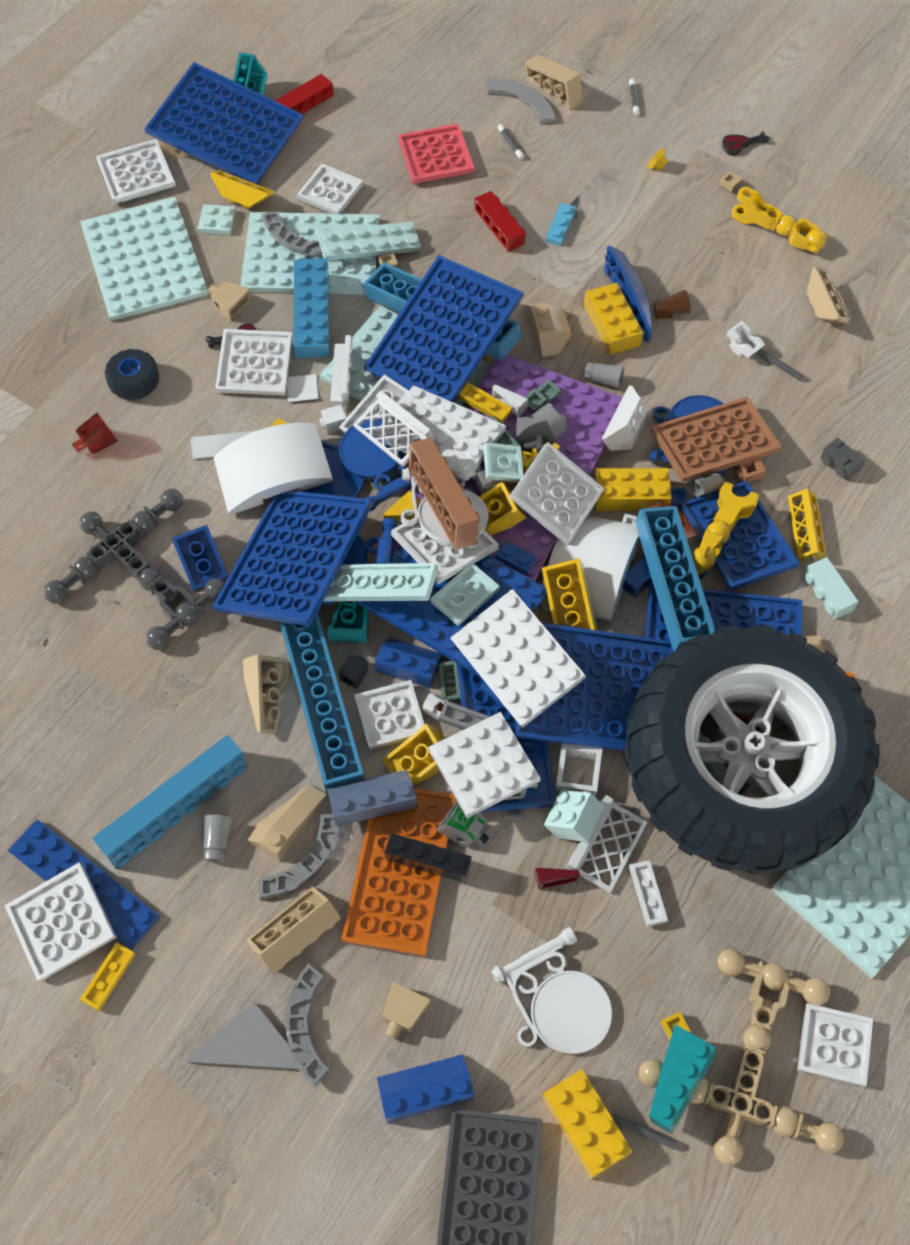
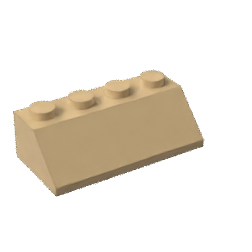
M312 886L250 936L246 942L265 966L274 974L276 971L283 969L286 963L293 957L300 955L303 949L310 943L317 941L320 935L327 929L334 927L341 917L330 901Z

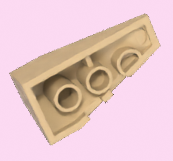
M309 784L261 820L252 830L246 841L276 860L281 861L327 794Z

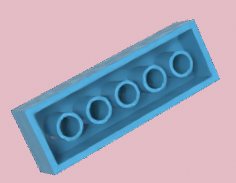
M328 258L294 260V351L296 358L330 357V278Z

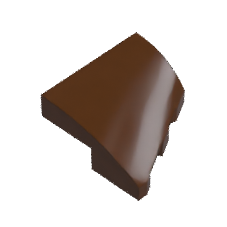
M682 290L654 303L655 319L672 318L673 314H684L691 311L687 290Z

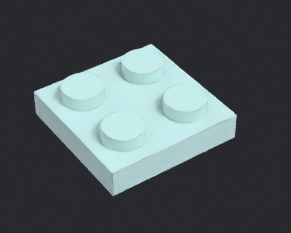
M203 204L198 224V233L231 235L236 213L235 206Z
M486 442L483 446L486 479L519 483L523 477L521 446Z

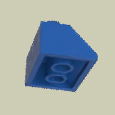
M389 637L381 645L375 660L376 672L404 681L411 680L414 684L431 688L439 669L438 663H441L444 655Z

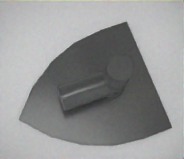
M547 420L528 426L515 439L521 446V450L532 453V450L536 448L538 454L547 442L551 445L556 443Z

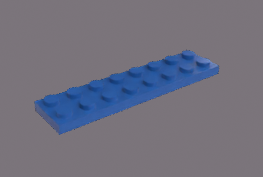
M38 819L8 850L10 854L45 882L75 864L82 863L114 930L116 939L131 951L160 918L158 914Z

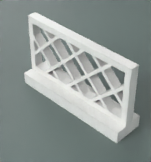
M380 391L376 395L378 399L353 426L404 467L409 462L411 438L419 437L423 440L431 437L434 440L435 436L427 426L384 392ZM379 406L383 408V414L374 415V411ZM386 418H395V424L386 425ZM383 419L382 426L374 427V420ZM365 421H370V428H362L360 426ZM398 428H407V434L398 435ZM395 429V436L386 437V430ZM382 430V437L374 438V431ZM407 439V446L398 447V440ZM395 440V447L386 448V441ZM407 450V455L402 460L398 458V451Z
M606 795L601 800L605 807L589 841H579L565 869L579 870L581 877L611 893L647 821L612 802L613 799ZM611 810L618 811L622 820L612 822L610 817ZM635 821L640 824L638 831L630 833L627 822ZM623 823L626 834L617 836L613 825ZM609 826L613 837L603 839L601 829ZM627 837L630 846L627 849L621 850L618 839ZM614 840L617 851L607 853L604 842ZM601 844L603 855L594 857L591 849L592 846ZM618 854L621 863L619 866L612 867L609 856ZM605 858L608 869L598 871L595 860ZM591 861L594 872L588 874L580 869L583 863ZM610 873L612 881L609 886L601 881L599 874Z

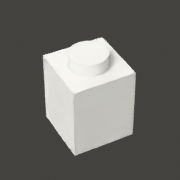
M341 404L321 410L322 418H319L322 429H326L327 434L341 431L339 426L346 419Z

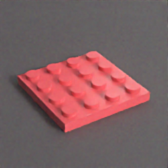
M459 123L398 135V141L412 184L475 172Z

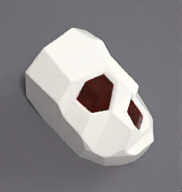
M429 693L422 707L423 713L438 721L444 703L448 700L442 698L437 693Z

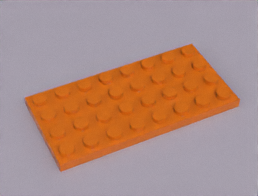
M414 788L416 808L368 819L342 934V942L426 957L441 876L387 861L384 852L391 833L447 849L449 838L439 833L437 829L456 802L453 794Z

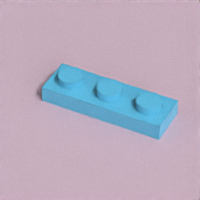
M564 203L560 204L546 236L547 243L558 246L562 245L575 215V206Z

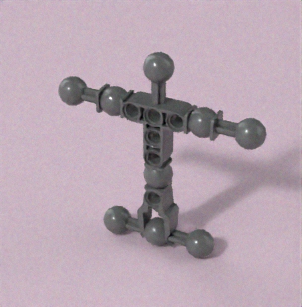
M167 489L161 494L160 503L150 510L144 506V511L135 513L132 520L128 519V522L122 523L111 533L103 527V519L98 513H84L80 517L79 524L81 530L87 534H95L101 541L94 545L90 552L86 553L87 557L77 559L74 566L69 565L71 573L64 579L48 582L44 586L43 593L47 601L59 604L67 598L68 589L76 582L80 581L83 585L86 584L84 580L93 578L97 574V570L101 571L102 568H106L116 560L139 581L143 589L151 591L152 595L156 596L163 613L170 619L163 627L154 626L146 634L147 645L154 650H162L169 645L170 635L177 629L184 630V626H191L197 622L200 613L204 612V607L211 601H216L226 582L220 578H212L205 584L204 593L194 600L182 586L175 587L164 579L158 569L150 567V564L146 563L144 558L132 548L139 541V538H143L142 534L151 532L155 524L157 526L160 525L158 517L166 511H176L183 505V496L180 491ZM175 599H183L185 602L179 604L176 612H174L170 608L169 603H173Z

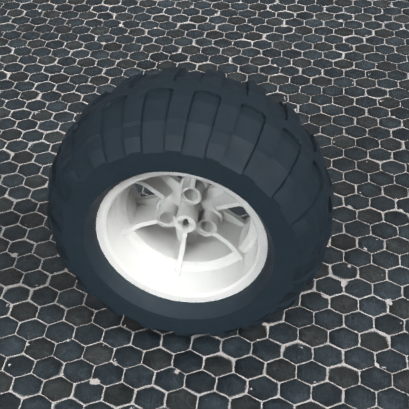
M736 625L726 626L715 630L713 634L706 636L701 634L682 643L677 650L663 657L655 665L638 691L627 721L625 759L632 777L631 785L638 801L642 802L651 816L649 819L660 833L664 831L671 839L679 844L677 848L689 856L697 855L711 862V866L727 871L737 869L747 871L750 874H769L777 870L795 869L832 849L856 826L866 805L869 804L875 788L874 774L879 766L880 747L875 741V716L872 709L866 706L861 696L862 688L854 677H848L844 670L837 665L838 659L827 650L823 653L816 647L808 644L807 638L796 633L787 635L777 632L771 626L756 625L752 628H736ZM746 703L758 706L760 709L750 723L746 725L732 713L727 704ZM710 713L726 738L712 743L698 742L700 726L703 719ZM773 715L788 727L796 742L769 737ZM755 727H760L763 733L757 732ZM725 745H731L734 751L727 750ZM801 759L797 778L793 785L788 788L774 770L775 761ZM759 761L765 762L767 769L762 768L759 765ZM703 762L729 764L722 785L710 775ZM751 775L768 797L751 798L738 795L737 793Z

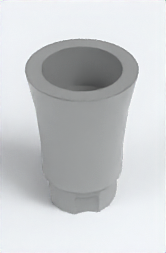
M587 363L584 379L620 389L625 367L624 365Z
M224 815L204 816V861L213 863L224 861L229 830L233 820L231 817Z

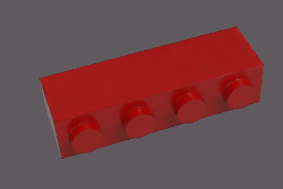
M321 73L275 101L300 114H304L334 96L333 83Z
M489 191L474 198V210L507 252L525 244L526 232L524 228L519 226L516 218L511 216L507 207L503 206L498 196Z

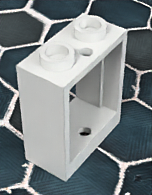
M562 744L555 793H560L561 790L591 793L596 798L602 748ZM565 757L595 761L592 786L562 782Z

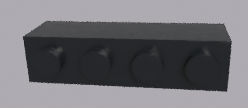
M394 833L390 834L384 852L387 861L465 884L472 865V856Z

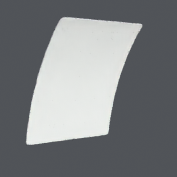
M316 374L288 377V402L318 399Z

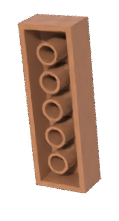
M431 437L410 443L409 470L453 548L458 550L476 544L477 535H479L478 525L480 523V516L472 508L471 500L465 496L462 485L458 484L454 471L448 467L447 459L442 457L438 444H435Z

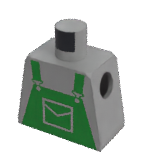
M457 801L437 829L439 833L464 847L474 841L482 847L489 839L481 831L486 824V818L480 812L466 818Z

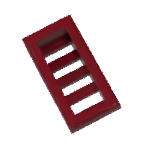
M535 868L534 875L537 887L540 890L578 882L580 872L579 870Z

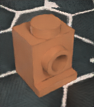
M758 457L737 465L735 476L738 481L742 482L762 481L766 470Z

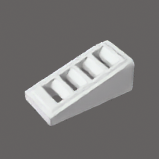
M493 386L492 396L511 406L512 414L516 417H520L527 411L528 399L500 386Z

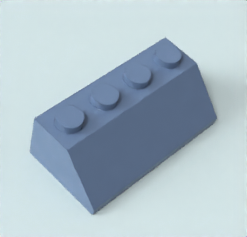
M407 770L327 788L336 827L416 808V795Z

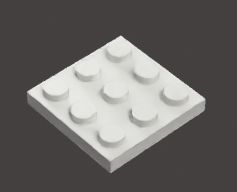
M321 164L297 193V199L331 214H341L363 186V180Z
M411 680L354 694L369 750L405 741L424 726Z
M807 1003L804 1010L797 1071L862 1087L867 1086L873 1018Z

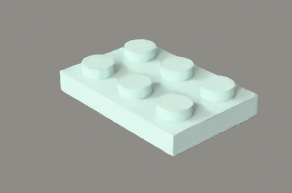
M470 563L431 598V603L457 626H460L498 592L500 586L476 565Z

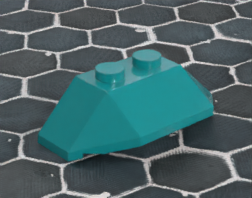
M239 52L233 81L264 96L268 77L267 72L254 54Z

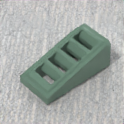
M454 661L438 663L442 698L448 701L460 699L457 663ZM454 669V672L446 673V670ZM455 676V679L447 680L446 677ZM456 683L455 687L447 688V684ZM457 690V694L447 695V692Z

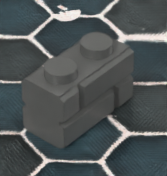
M838 437L823 449L820 457L825 465H830L838 476L844 477L846 480H849L854 474L859 472L865 462L860 455Z

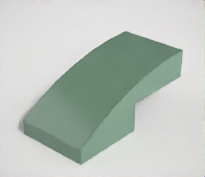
M548 379L540 388H534L525 396L528 399V407L533 412H536L542 406L556 399L561 394V390Z

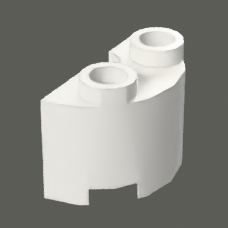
M740 321L727 331L726 336L731 341L729 346L740 357L744 355L749 358L765 345L760 337L751 335L750 327L743 321Z

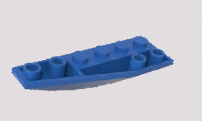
M608 246L607 254H605L604 273L610 278L611 284L617 282L643 331L645 341L648 343L651 338L652 326L649 304L644 288L625 253L612 246Z

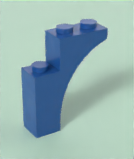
M645 555L626 574L622 586L623 590L634 598L647 588L650 583H653ZM708 569L700 575L698 574L699 579L702 580L706 576Z

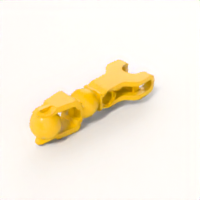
M742 187L739 190L737 199L742 204L734 206L731 212V216L742 224L755 223L773 232L776 229L781 236H789L788 239L791 246L802 250L818 253V250L825 246L828 234L819 229L810 220L801 218L796 222L792 216L783 215L784 212H780L778 208L766 203L758 191L749 187ZM799 232L807 234L806 237L801 235Z
M728 482L723 484L717 500L719 510L714 521L705 530L700 547L696 548L692 553V558L699 575L714 565L723 544L729 539L730 533L737 521L741 518L750 517L753 514L760 494L750 492L745 497H739L732 492L733 484Z

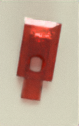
M97 412L76 429L80 439L72 443V446L77 453L87 447L92 454H95L115 444L118 440Z

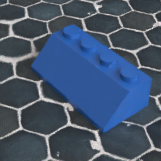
M463 1054L377 1077L387 1123L474 1100V1092Z

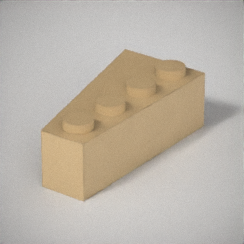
M536 55L524 63L526 77L537 86H543L549 95H555L558 102H564L567 109L571 110L583 102L580 73L540 55Z

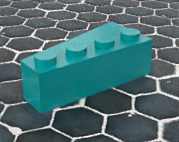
M339 601L331 625H329L327 630L329 642L367 643L370 611L356 603V601Z
M676 1024L673 1028L649 1113L651 1122L671 1135L717 1055L714 1046Z

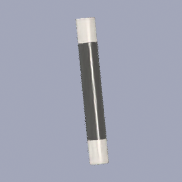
M630 79L634 116H639L635 79Z
M499 124L497 128L517 157L520 160L523 159L524 154L503 124Z

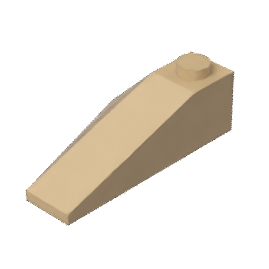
M257 654L243 659L244 681L258 733L276 734L281 715L280 705L281 701L285 698L283 692L285 684H288L289 661L287 658Z

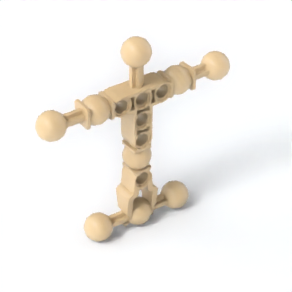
M729 948L723 950L717 957V964L722 973L727 976L744 973L755 977L749 996V1001L753 1004L751 1023L743 1034L745 1047L742 1052L744 1054L739 1061L733 1088L731 1089L723 1085L714 1086L713 1082L709 1084L707 1079L703 1078L690 1101L693 1104L703 1103L705 1106L708 1104L711 1108L730 1115L725 1136L717 1139L714 1145L716 1158L720 1163L727 1166L736 1165L741 1161L743 1147L739 1137L744 1120L760 1126L767 1125L766 1128L768 1129L772 1127L774 1132L780 1136H791L793 1139L798 1137L799 1134L814 1139L818 1147L824 1152H838L844 1144V1134L840 1127L834 1123L827 1122L816 1126L802 1121V1113L797 1115L789 1107L772 1106L771 1103L755 1097L763 1067V1057L771 1046V1036L769 1033L772 1027L770 1025L775 1019L776 1012H779L785 1006L789 990L801 993L809 1004L820 1006L824 1005L830 997L829 986L821 978H811L807 981L795 978L792 971L786 973L784 968L777 963H769L764 966L762 961L758 964L746 961L741 952L736 949ZM761 983L763 987L770 991L780 990L777 1002L771 1003L770 1000H763L759 996ZM758 1014L765 1015L767 1023L760 1022ZM748 1056L756 1060V1066H750L747 1063L746 1059ZM648 1059L639 1067V1077L644 1085L649 1088H657L663 1063L657 1059ZM741 1078H747L751 1083V1088L743 1087ZM713 1092L722 1094L724 1098L722 1103L714 1100ZM736 1100H741L744 1102V1111H740L736 1108ZM758 1108L766 1110L767 1119L759 1117L757 1113Z

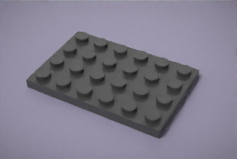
M452 1108L437 1245H532L542 1119Z

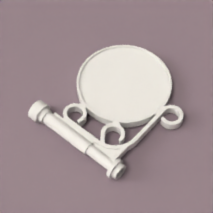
M480 465L470 476L473 479H476V473L481 471ZM409 467L402 469V480L410 482L411 478V495L415 516L414 519L407 520L405 517L412 516L413 510H404L401 513L402 524L414 526L419 522L421 529L427 536L437 542L452 545L425 497L420 502L417 510L415 489L418 487V484L409 471ZM456 476V480L461 482L464 489L465 480ZM418 487L419 493L423 495L421 489ZM464 489L465 496L471 500L472 508L480 516L478 538L486 529L488 510L480 497Z
M570 927L562 930L558 937L522 955L514 962L500 969L498 966H495L494 970L491 971L497 983H502L505 980L508 983L513 998L534 1036L531 1042L526 1043L521 1039V1033L526 1031L528 1026H524L519 1030L517 1039L520 1045L524 1047L533 1046L538 1036L545 1045L556 1052L568 1055L582 1054L595 1048L604 1039L610 1028L612 1008L604 988L598 981L585 973L564 971L565 957L561 953L556 952L562 949V946H571L577 943L576 936ZM552 957H558L562 965L559 968H554L547 960ZM547 961L546 966L548 970L556 974L545 979L537 987L536 978L526 971ZM521 975L533 981V988L530 990H525L522 986L518 988L523 994H534L531 1003V1021L516 994V982Z

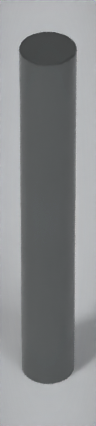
M759 349L756 352L757 355L799 381L802 379V373L763 349Z
M613 1113L612 1119L615 1124L673 1150L676 1149L678 1141Z

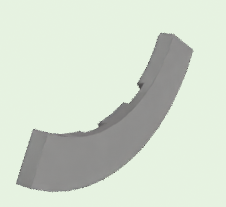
M487 79L488 94L507 96L510 94L516 96L517 99L533 107V111L536 113L540 124L555 122L552 107L534 89L510 80Z
M278 211L262 213L266 229L279 244L298 254L323 257L319 241H308L294 232H290L282 222Z
M321 814L316 841L311 850L307 852L297 865L288 871L259 878L260 900L273 899L289 894L311 881L323 869L332 856L340 836L341 826L336 827L333 814Z
M308 963L297 978L288 1000L286 1033L290 1052L298 1069L305 1079L316 1088L330 1072V1069L321 1060L312 1045L309 1035L308 1015L314 994L324 981L325 976Z

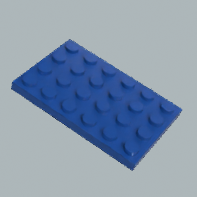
M747 481L732 487L733 494L739 497H745L750 492H754ZM720 490L680 504L682 512L700 542H702L705 530L714 521L719 510L717 500ZM758 499L753 514L750 517L741 518L737 521L730 533L729 539L723 544L714 565L729 590L732 591L798 568L799 561Z

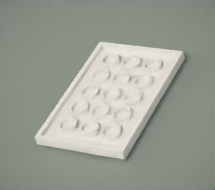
M414 385L399 402L401 407L432 431L435 436L433 441L435 444H438L442 457L447 459L450 470L454 471L455 476L466 481L484 459V444L486 442L496 443L506 431V425ZM394 417L386 418V425L395 424ZM406 427L398 428V435L407 434ZM395 429L386 430V437L395 436ZM382 430L374 433V438L382 437ZM419 437L411 438V443L421 439ZM407 439L398 440V447L407 446ZM395 440L386 441V444L395 447Z
M513 589L451 637L454 644L522 728L586 678L585 674Z

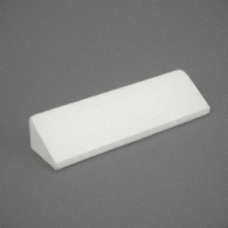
M255 431L191 437L193 459L213 458L230 443Z

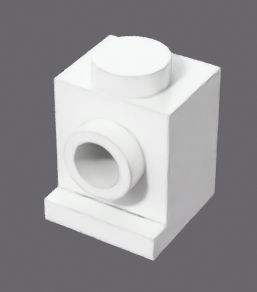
M485 470L476 473V486L481 495L499 483V480L486 479Z

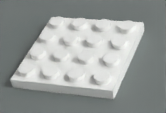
M157 139L96 156L114 204L176 186Z
M224 329L215 386L216 392L285 396L293 338L292 332Z
M547 442L508 498L512 499L514 503L567 545L605 488Z
M419 522L414 526L402 524L391 530L392 537L417 563L437 564L438 571L435 578L437 584L442 583L465 569L470 563L478 562L499 548V544L486 531L477 538L476 544L455 550L452 545L437 542L427 536L421 529Z
M501 712L428 747L432 758L466 818L540 782L538 773Z
M80 862L5 905L35 977L39 982L117 938L86 870Z

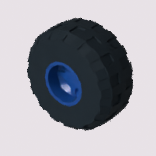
M127 349L118 352L110 358L106 364L105 378L113 394L127 400H138L148 396L157 387L159 371L154 358L149 353L139 349Z

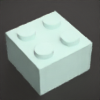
M561 790L544 826L557 838L588 842L605 806L591 793Z

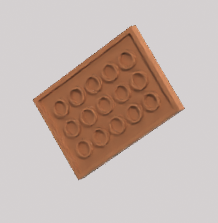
M748 396L651 426V433L682 483L758 457L761 458L780 452L782 447Z

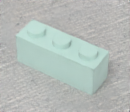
M827 557L807 566L804 573L805 581L812 586L816 597L821 599L826 611L834 619L855 610L858 600Z

